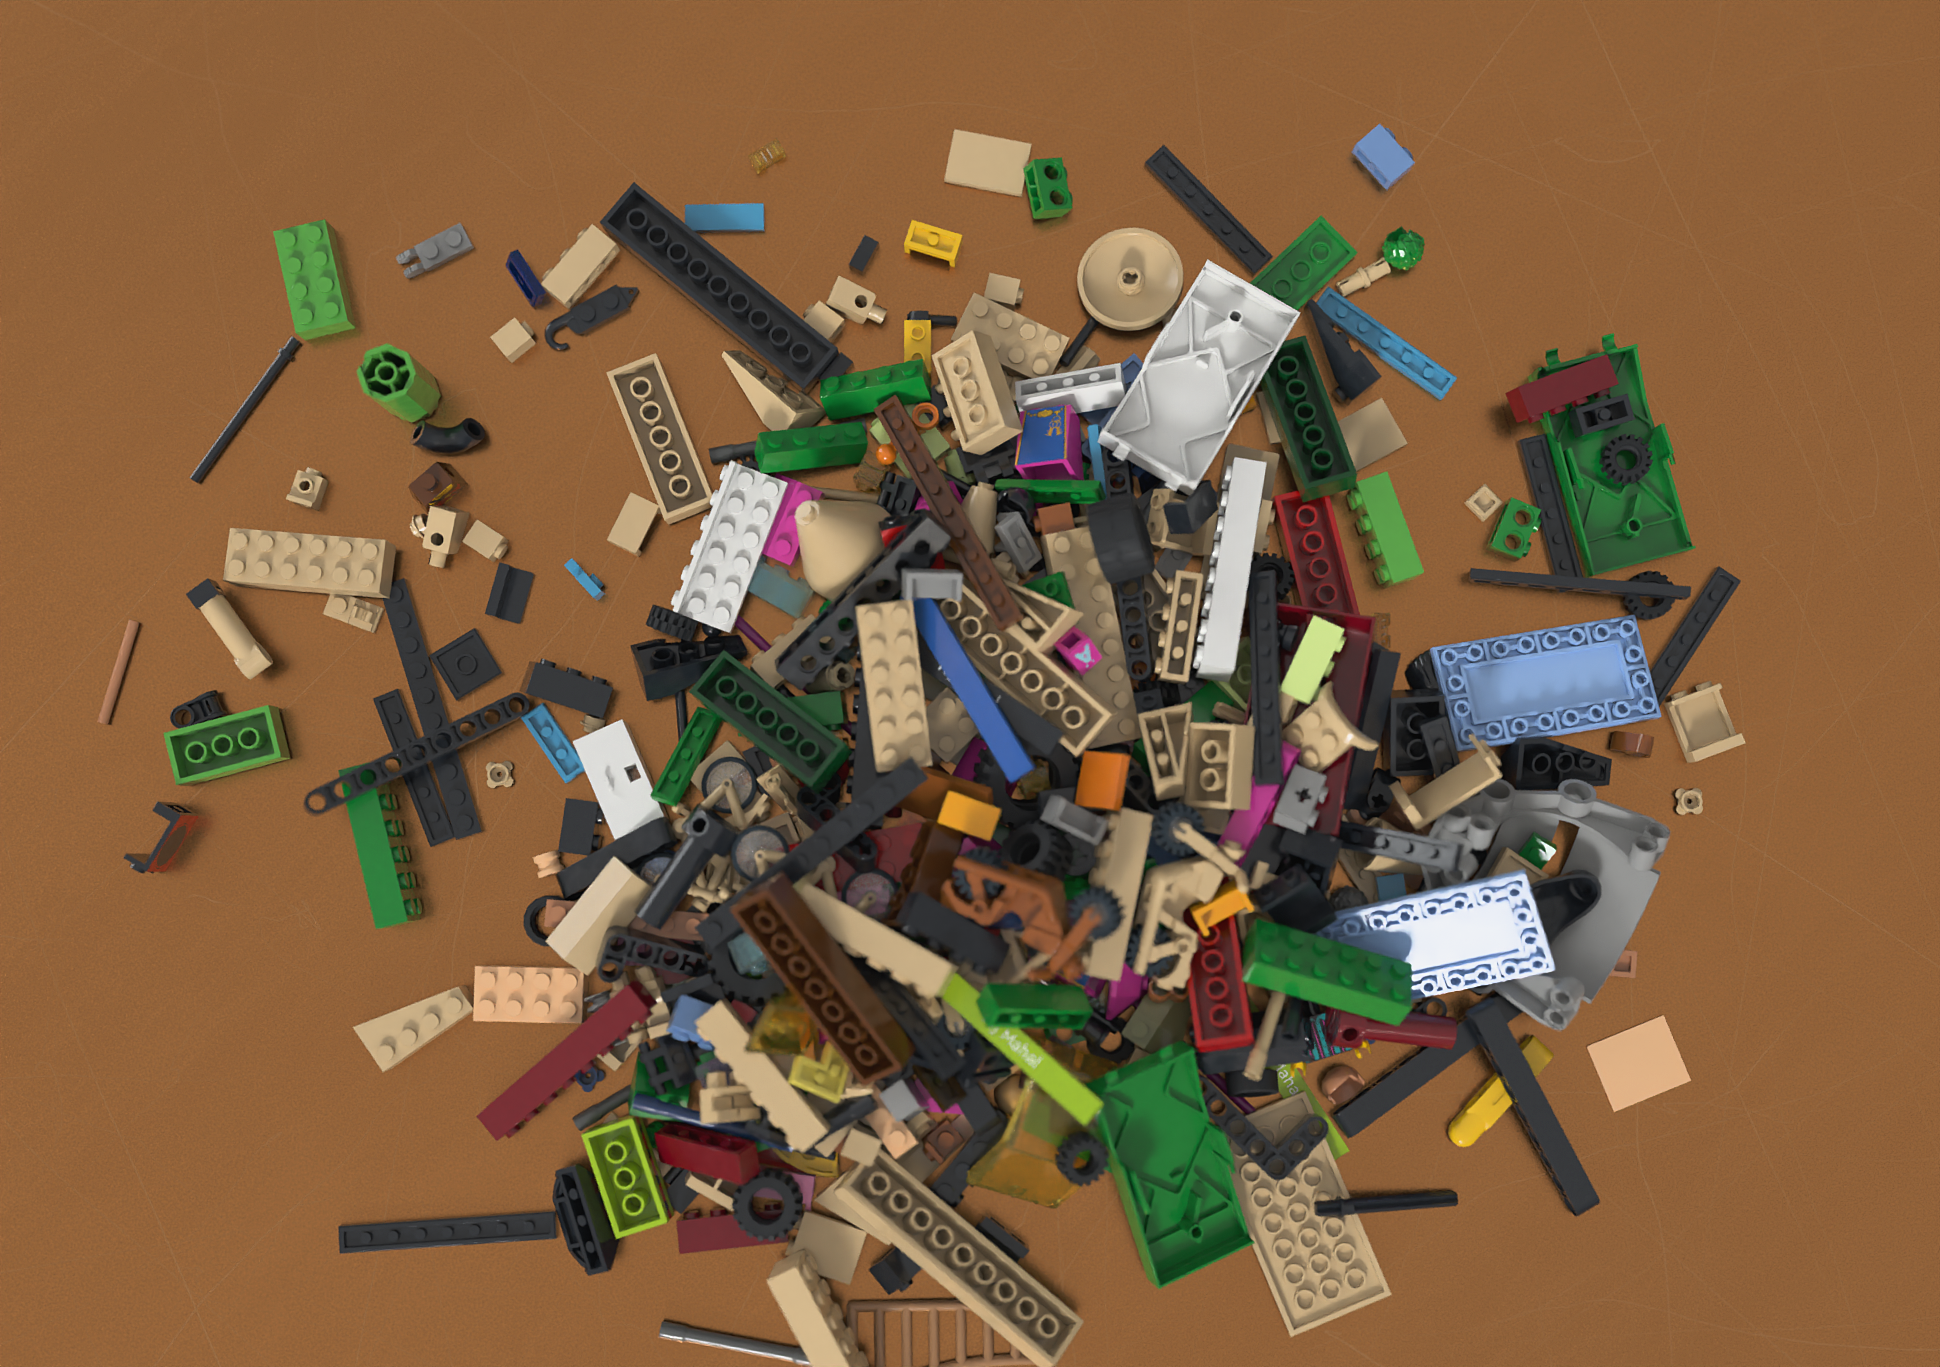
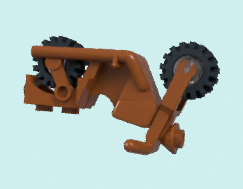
M982 846L976 847L957 857L954 867L958 868V870L953 872L954 877L948 879L943 884L941 904L961 916L972 917L977 923L983 925H991L1003 918L1009 911L1017 913L1025 926L1022 940L1045 955L1052 956L1046 968H1030L1027 970L1026 976L1031 980H1048L1059 973L1061 969L1069 982H1073L1076 978L1080 979L1085 963L1082 962L1081 955H1076L1079 949L1091 937L1092 941L1104 940L1117 932L1123 925L1121 921L1125 919V914H1122V911L1125 910V906L1119 904V901L1122 899L1120 896L1115 898L1113 896L1115 891L1112 889L1106 891L1107 887L1105 886L1100 888L1093 886L1074 898L1075 901L1070 906L1073 910L1069 912V917H1074V920L1071 922L1072 927L1075 926L1071 931L1064 887L1060 880L1004 861L1005 858L1003 856H997L999 851L996 849L990 851L991 847L988 846L983 848ZM1005 885H1008V886L1006 887V889L1003 891V893L1001 894V893L999 892V891H1001L1000 889H1002Z

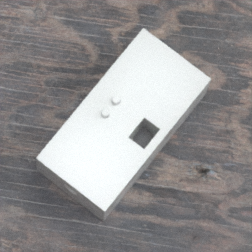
M621 719L573 741L615 840L654 819L667 817L669 820L662 802L655 801L650 796L655 785L628 723Z

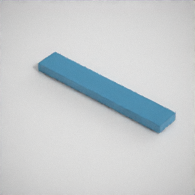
M1329 286L1316 302L1332 319L1337 328L1439 400L1443 399L1457 379L1455 375Z

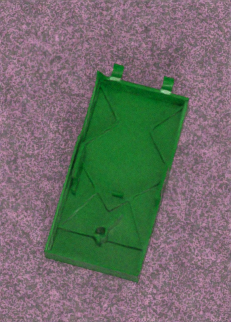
M1614 333L1602 336L1603 352L1560 362L1558 348L1547 350L1545 358L1548 366L1537 368L1528 376L1530 383L1607 354L1619 383L1609 388L1611 393L1598 399L1591 395L1587 397L1588 402L1576 407H1573L1572 403L1565 405L1567 410L1552 416L1548 411L1543 413L1544 418L1540 420L1543 432L1546 435L1585 578L1678 555L1696 548L1691 542L1668 463L1669 459L1671 465L1676 464L1673 455L1674 451L1665 424L1662 423L1655 427L1644 387L1637 349L1638 345L1634 344L1618 349L1614 342ZM1628 394L1635 420L1575 438L1568 412ZM1623 434H1626V437H1628L1630 434H1633L1635 439L1641 437L1643 439L1642 443L1644 445L1648 443L1650 446L1647 450L1648 452L1652 451L1653 455L1650 457V460H1653L1652 465L1649 467L1648 473L1636 483H1629L1626 486L1622 485L1621 482L1614 484V479L1610 478L1608 480L1606 478L1608 475L1606 471L1604 473L1601 471L1603 464H1599V460L1602 458L1601 452L1615 437L1618 438ZM1620 451L1616 456V461L1621 468L1631 469L1635 466L1636 459L1630 451Z
M1182 1040L1084 1084L1090 1092L1104 1103L1094 1118L1103 1145L1109 1154L1108 1161L1147 1279L1158 1289L1254 1244V1240L1250 1238L1228 1169L1229 1165L1231 1173L1234 1174L1236 1172L1234 1158L1224 1131L1210 1121L1202 1096L1194 1055L1195 1050Z

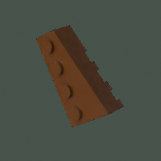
M938 821L923 822L909 854L913 860L902 870L899 877L902 885L896 895H891L888 905L892 906L887 918H881V924L897 933L905 934L902 931L903 927L895 923L909 892H921L941 904L943 898L941 890L945 881L953 876V865L956 855L961 851L964 832L941 824Z

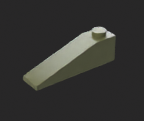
M1156 984L1152 986L1154 993L1163 996L1167 993L1166 989L1158 987ZM1174 990L1177 995H1183L1182 990ZM1146 994L1121 1034L1151 1054L1170 1044L1183 1041L1191 1011L1190 995L1188 994L1182 1003H1175L1170 998L1163 1003H1155Z

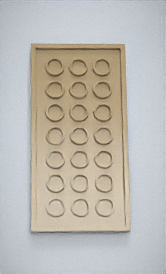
M1305 1090L1244 1116L1276 1146L1306 1115L1312 1114L1314 1111ZM1242 1120L1233 1121L1230 1126L1231 1132L1236 1134L1242 1132L1245 1126ZM1314 1120L1308 1125V1131L1311 1134H1317L1321 1130L1318 1120ZM1225 1133L1235 1161L1236 1172L1232 1174L1229 1165L1228 1169L1250 1238L1254 1240L1252 1246L1291 1337L1392 1295L1358 1214L1344 1215L1341 1219L1337 1216L1319 1217L1315 1215L1314 1203L1316 1201L1335 1200L1336 1196H1341L1342 1199L1350 1198L1325 1138L1287 1177L1282 1180H1274ZM1259 1139L1252 1141L1250 1144V1151L1253 1153H1259L1264 1148V1142ZM1293 1140L1289 1144V1151L1291 1153L1300 1152L1303 1146L1302 1141ZM1279 1159L1273 1160L1269 1166L1270 1171L1274 1173L1280 1172L1284 1165L1283 1161Z

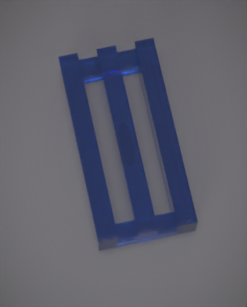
M519 250L510 252L505 265L530 305L533 308L541 305L546 294L545 290Z

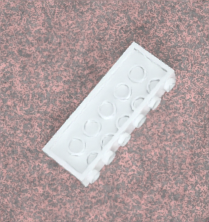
M733 460L730 461L729 466L724 465L720 474V480H722L719 491L715 490L711 497L710 505L713 506L709 516L705 515L700 527V530H703L700 541L695 540L692 546L691 555H693L690 566H685L681 575V580L684 581L680 591H675L671 601V605L674 606V612L728 633H732L789 485L785 481L739 465Z

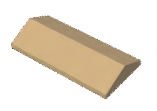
M614 856L548 937L546 942L565 961L588 976L596 967V958L606 930L615 925L628 927L637 916L634 912L652 886ZM619 937L612 939L610 943L613 945Z

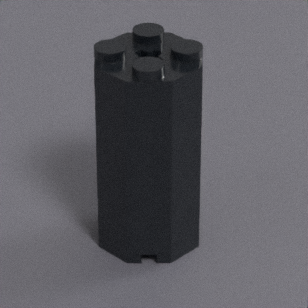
M1302 1006L1301 1022L1296 1041H1286L1281 1038L1287 1008L1281 1009L1264 1067L1314 1061V1055H1309V1050H1315L1310 1017L1304 1018L1303 1012L1308 1011L1306 1006ZM1266 1011L1251 1013L1255 1043ZM1194 1026L1189 1027L1191 1042H1195L1196 1054L1194 1055L1197 1070H1201L1203 1075L1246 1069L1250 1053L1255 1045L1201 1053L1197 1048Z

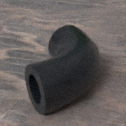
M466 418L459 425L449 428L437 427L423 420L414 428L410 443L432 453L454 454L464 452L484 439L485 431L483 426L472 418Z

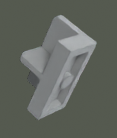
M999 513L996 516L999 524L995 526V529L1001 541L994 549L996 552H1008L1017 571L1026 572L1042 556L1020 513Z

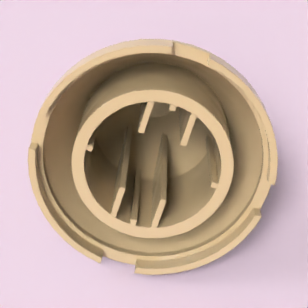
M808 500L800 504L795 513L803 572L811 588L829 601H833L885 548L878 522L884 521L886 517L891 515L881 506L866 501ZM880 579L876 583V585L883 586L885 584V582L882 581V579Z

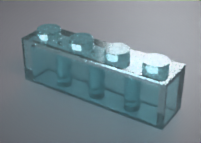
M761 555L747 592L795 619L800 618L804 615L815 596V591L811 589V586L803 578L799 577L796 581L789 577V571L777 564L774 568L765 563L766 558Z

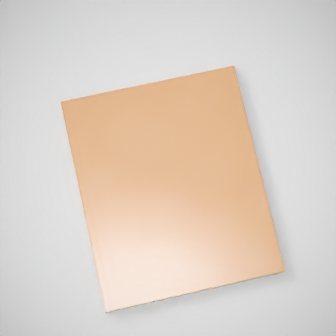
M1664 1015L1586 1046L1613 1112L1691 1081Z

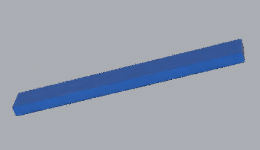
M912 598L916 626L1008 780L1015 782L1036 768L935 599Z

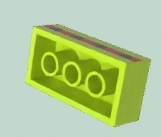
M627 1115L586 1130L582 1134V1138L616 1239L668 1223L674 1216V1212L642 1117Z

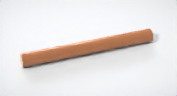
M128 621L97 720L99 723L107 725L109 723L139 622Z

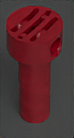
M1327 1006L1324 1030L1328 1046L1359 1049L1363 1040L1369 1039L1452 1049L1457 1036V1023L1454 1017L1408 1012L1400 1025L1396 1026Z

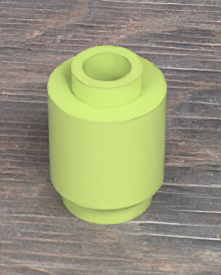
M956 449L948 451V456L944 458L948 473L969 485L976 483L974 473L965 474Z

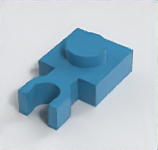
M572 558L564 565L594 599L598 601L605 595V592L601 589L604 584L594 573L589 576Z

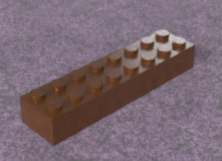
M782 872L747 891L730 909L731 913L863 1086L868 1085L902 1069L916 1051L915 1046L786 875Z

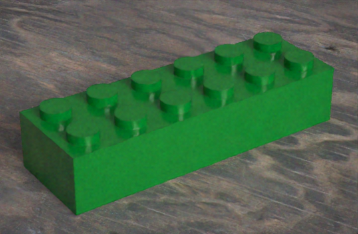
M367 763L338 770L339 776L347 774ZM365 771L360 774L362 783L371 785L375 782V777L371 772ZM389 783L346 803L376 929L391 928L421 920L419 914L422 913L421 902L419 898H415L413 890L416 887V880L413 872H409L407 862L410 861L409 851L406 846H403L401 836L404 834L401 821L397 820L395 814L397 801L395 795L390 793ZM341 784L344 797H347L350 794V789L347 785Z
M1256 918L1244 938L1242 981L1396 1026L1400 1025L1412 1008V963Z

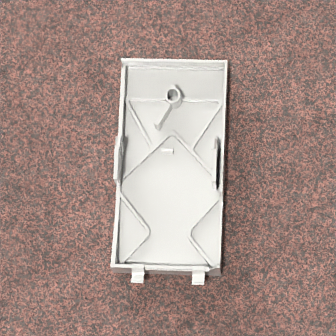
M1207 259L1203 269L1171 321L1166 324L1146 356L1143 367L1127 394L1101 431L1098 443L1114 451L1113 455L1124 461L1126 458L1167 482L1165 486L1174 491L1179 489L1190 496L1196 490L1295 325L1300 312Z

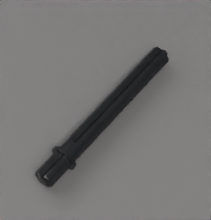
M1439 1191L1344 1199L1341 1196H1336L1335 1200L1316 1201L1314 1203V1212L1319 1217L1337 1216L1341 1219L1344 1215L1451 1207L1458 1204V1195L1455 1191Z

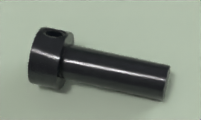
M701 804L695 806L681 826L688 834L687 838L634 911L642 920L659 930L663 928L712 857L717 854L726 858L732 849L735 839L740 834L733 825Z

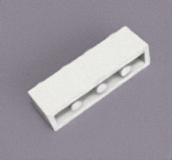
M1121 363L1015 382L1016 403L1019 412L1034 408L1042 409L1071 404L1076 413L1119 406L1127 394Z

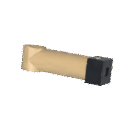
M207 578L186 593L194 607L204 614L234 656L237 667L248 679L251 680L273 664L270 655L256 642L225 598L227 595L217 581Z

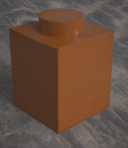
M1070 502L1039 508L1036 510L1037 515L1032 517L1035 532L1040 531L1041 537L1047 534L1075 529Z

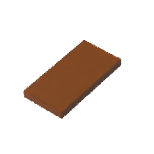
M921 766V769L929 778L895 805V807L938 821L949 790L993 806V789L926 766Z

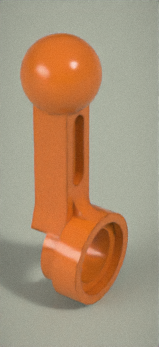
M921 403L912 412L913 422L920 435L936 427L939 422L938 410L931 403ZM923 413L933 415L932 421L926 424L921 423L919 417ZM892 441L888 444H882L877 448L876 458L881 464L889 465L896 460L898 452Z

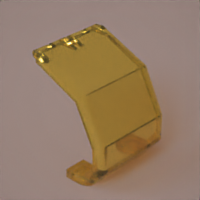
M1029 1036L1083 1085L1108 1072L1119 1069L1117 1063L1040 1037ZM1026 1074L1024 1089L1003 1139L968 1171L966 1183L1003 1195H1011L1013 1198L1030 1203L1034 1202V1204L1050 1209L1058 1208L1081 1189L1082 1186L1072 1184L1059 1172L1056 1167L1058 1162L1055 1160V1155L1059 1153L1056 1149L1058 1146L1062 1147L1063 1143L1061 1141L1064 1138L1068 1140V1135L1071 1133L1076 1136L1077 1131H1082L1084 1134L1088 1132L1103 1144L1095 1118L1093 1117L1086 1126L1083 1125ZM1084 1150L1076 1156L1074 1168L1085 1165L1090 1157V1150Z

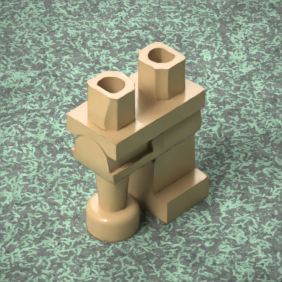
M644 965L635 969L637 978L658 1004L651 1009L654 1014L647 1020L648 1028L641 1027L638 1021L632 1026L635 1031L627 1037L629 1044L646 1040L649 1037L652 1039L669 1034L666 1029L673 1010L669 1001L663 1003L660 993L666 991L663 984L664 981L662 975L656 976L651 966ZM624 971L621 977L612 983L614 991L609 994L610 998L630 983L627 971Z

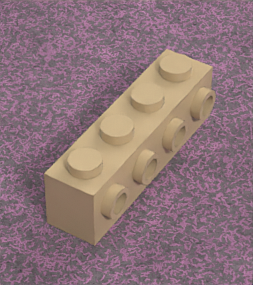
M1176 570L1172 578L1168 577L1166 593L1170 594L1169 603L1164 604L1162 610V620H1166L1165 630H1160L1158 637V646L1162 647L1161 657H1156L1154 664V673L1158 674L1157 681L1182 685L1188 682L1204 574Z

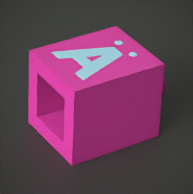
M1075 626L1054 643L1066 663L1082 676L1103 658L1091 639Z

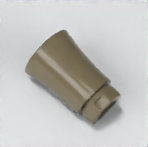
M834 661L830 666H824L818 672L815 681L809 686L805 685V688L811 694L844 690L854 683L855 670L849 663Z

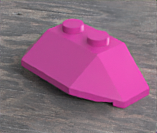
M1123 963L1120 980L1109 981L1106 1019L1112 1020L1119 1017L1146 995L1147 987L1152 978L1146 974L1141 976L1135 973Z

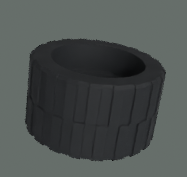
M1130 492L1089 504L1087 507L1089 532L1099 566L1106 581L1113 584L1154 572L1155 558L1141 506L1135 494Z

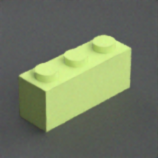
M1313 616L1282 682L1281 692L1295 697L1300 703L1307 706L1311 703V700L1316 702L1319 691L1322 688L1319 686V683L1323 676L1328 678L1334 666V662L1330 661L1334 651L1340 652L1346 638L1342 636L1344 629Z

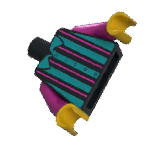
M1306 999L1303 1000L1302 1006H1306L1308 1010L1304 1012V1018L1310 1017L1315 1050H1309V1055H1314V1061L1290 1064L1291 1077H1295V1068L1302 1069L1303 1076H1305L1306 1064L1353 1050V1048L1328 1046L1324 1030L1326 1009L1320 1011L1317 1002ZM1364 1039L1359 1049L1362 1047L1367 1048L1371 1054L1370 1044ZM1354 1049L1356 1057L1362 1058L1358 1051L1359 1049Z

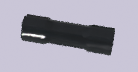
M872 1094L848 1098L845 1102L824 1113L822 1116L831 1128L805 1151L820 1144L827 1137L852 1122L860 1120L877 1110L878 1105Z

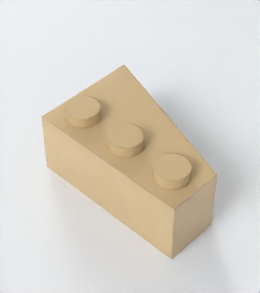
M1003 579L1025 617L1011 627L1034 650L1050 655L1056 648L1054 643L1070 630L1084 613L1019 584Z

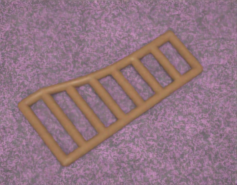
M959 1299L850 1301L847 1304V1328H851L854 1333L857 1349V1312H874V1367H885V1312H901L902 1367H913L912 1311H928L929 1367L1036 1365L1027 1356L1021 1354V1351L1011 1343L1010 1354L994 1355V1328L984 1320L983 1356L967 1358L966 1310L971 1309ZM939 1311H955L956 1360L940 1363Z

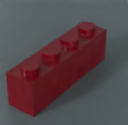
M1606 354L1519 386L1505 394L1516 422L1519 423L1527 420L1531 424L1543 419V413L1548 411L1552 416L1567 410L1565 407L1567 404L1572 403V406L1576 407L1588 402L1587 397L1594 395L1595 399L1611 393L1609 388L1619 383L1609 357Z
M671 1121L655 1133L658 1156L661 1163L690 1170L694 1173L712 1176L716 1179L734 1182L738 1185L749 1182L752 1177L760 1172L756 1142L676 1121Z
M769 1202L764 1204V1208L753 1210L761 1218L774 1219L782 1213L784 1206H780V1202ZM724 1207L710 1209V1214L699 1215L698 1210L683 1212V1216L679 1217L676 1221L679 1254L786 1243L790 1240V1231L786 1236L778 1237L775 1241H769V1239L758 1241L757 1237L752 1236L750 1238L747 1236V1232L744 1229L741 1231L738 1227V1221L734 1220V1211L726 1212Z

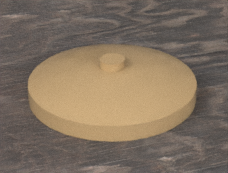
M1123 228L1105 234L1088 248L1079 265L1077 282L1083 305L1097 321L1117 330L1134 331L1153 326L1171 313L1181 297L1184 276L1180 257L1175 248L1165 238L1155 232L1142 228Z

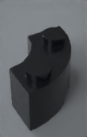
M896 1246L893 1250H888L868 1270L887 1294L890 1295L898 1289L900 1292L906 1290L914 1282L911 1278L923 1268Z

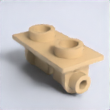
M779 764L756 778L783 811L787 810L789 814L797 815L796 799L800 788Z

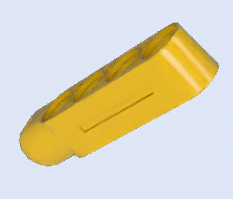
M1534 1035L1529 1036L1519 1046L1535 1077L1554 1056V1053ZM1496 1072L1450 1123L1448 1134L1456 1145L1460 1147L1472 1145L1512 1104Z

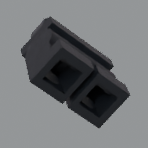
M980 1031L972 1032L969 1038L972 1047L964 1052L963 1058L966 1060V1065L961 1068L962 1071L959 1074V1079L964 1087L972 1088L977 1082L982 1081L988 1085L995 1084L999 1078L1009 1077L1012 1073L1010 1067H1013L1015 1063Z

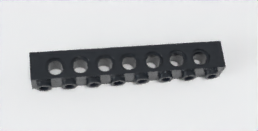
M924 508L774 660L776 671L798 690H801L805 685H811L817 678L818 672L824 666H830L834 662L836 654L842 648L850 646L854 641L855 635L858 633L855 606L859 605L857 602L862 598L870 599L868 604L892 601V597L899 590L901 591L902 569H926L930 564V559L937 552L941 553L949 545L951 536L948 529ZM919 540L927 541V544L922 548L914 547V544ZM901 559L908 561L904 567L895 566L896 562ZM880 579L889 580L885 586L876 585ZM843 617L852 619L847 624L839 623V620ZM825 636L833 638L828 643L820 642V639ZM806 655H811L814 657V659L809 662H804L801 660Z

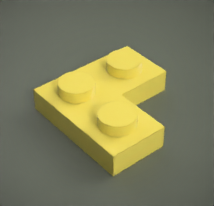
M827 1040L820 1063L803 1055L795 1056L788 1083L833 1103L840 1102L849 1067L829 1040Z

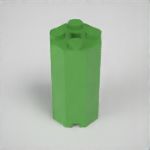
M388 343L366 351L362 366H359L357 370L359 381L366 395L391 414L411 423L432 415L433 411L438 407V400L441 394L434 376L408 352L397 349Z

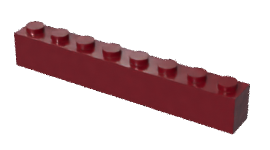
M636 978L476 1117L496 1141L505 1135L508 1139L521 1129L519 1123L523 1120L527 1123L540 1113L537 1108L541 1104L548 1106L559 1096L556 1091L561 1087L566 1090L577 1081L575 1075L581 1071L585 1074L597 1063L593 1059L599 1054L603 1058L615 1048L613 1044L615 1040L619 1038L623 1041L635 1031L632 1026L637 1021L640 1024L647 1021L654 1014L651 1009L658 1002L641 981Z

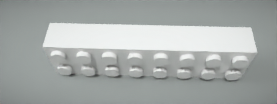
M1234 457L1232 466L1227 465L1223 475L1221 490L1226 491L1222 492L1221 499L1219 500L1218 515L1222 516L1218 517L1213 539L1218 542H1214L1209 560V565L1214 567H1210L1205 585V591L1210 592L1206 593L1205 600L1203 601L1201 616L1205 617V619H1202L1197 635V642L1201 643V645H1198L1193 660V668L1197 669L1196 677L1228 683L1235 669L1267 462Z

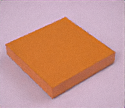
M1084 751L1074 805L1120 811L1130 756Z

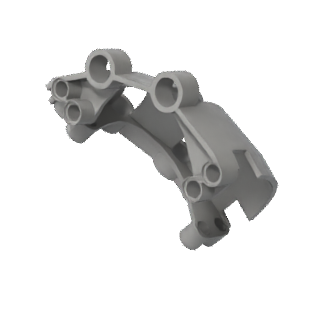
M1497 779L1476 792L1475 796L1465 799L1437 817L1428 837L1460 843L1463 845L1457 872L1421 865L1426 887L1422 892L1468 882L1478 868L1477 860L1469 852L1472 848L1479 850L1488 848L1497 828L1498 831L1487 856L1472 881L1486 878L1502 847H1508L1518 854L1520 848L1533 832L1552 842L1559 820L1579 826L1575 842L1560 876L1572 870H1586L1599 879L1602 895L1598 904L1587 915L1562 931L1550 946L1555 970L1470 988L1472 991L1482 994L1489 993L1494 989L1538 1022L1555 1030H1563L1578 1013L1582 1000L1589 1004L1594 1000L1631 939L1661 875L1660 871L1652 867L1664 854L1670 830L1667 826L1651 817L1597 799L1595 789L1590 784L1581 780H1565L1560 783L1558 791L1515 790L1507 781Z

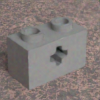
M1295 764L1276 808L1273 822L1305 834L1308 825L1313 827L1319 813V811L1315 810L1317 803H1323L1329 789L1325 787L1327 776ZM1301 798L1305 799L1303 803L1299 802Z

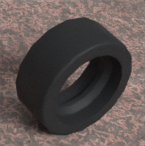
M547 895L537 898L527 907L524 914L523 926L526 934L533 942L541 946L550 945L546 942L548 937L542 935L537 930L535 916L542 907L546 906L547 899L565 901L560 896Z
M1263 1069L1260 1080L1246 1077L1244 1075L1245 1070L1226 1074L1227 1095L1229 1097H1261L1279 1093L1276 1070Z

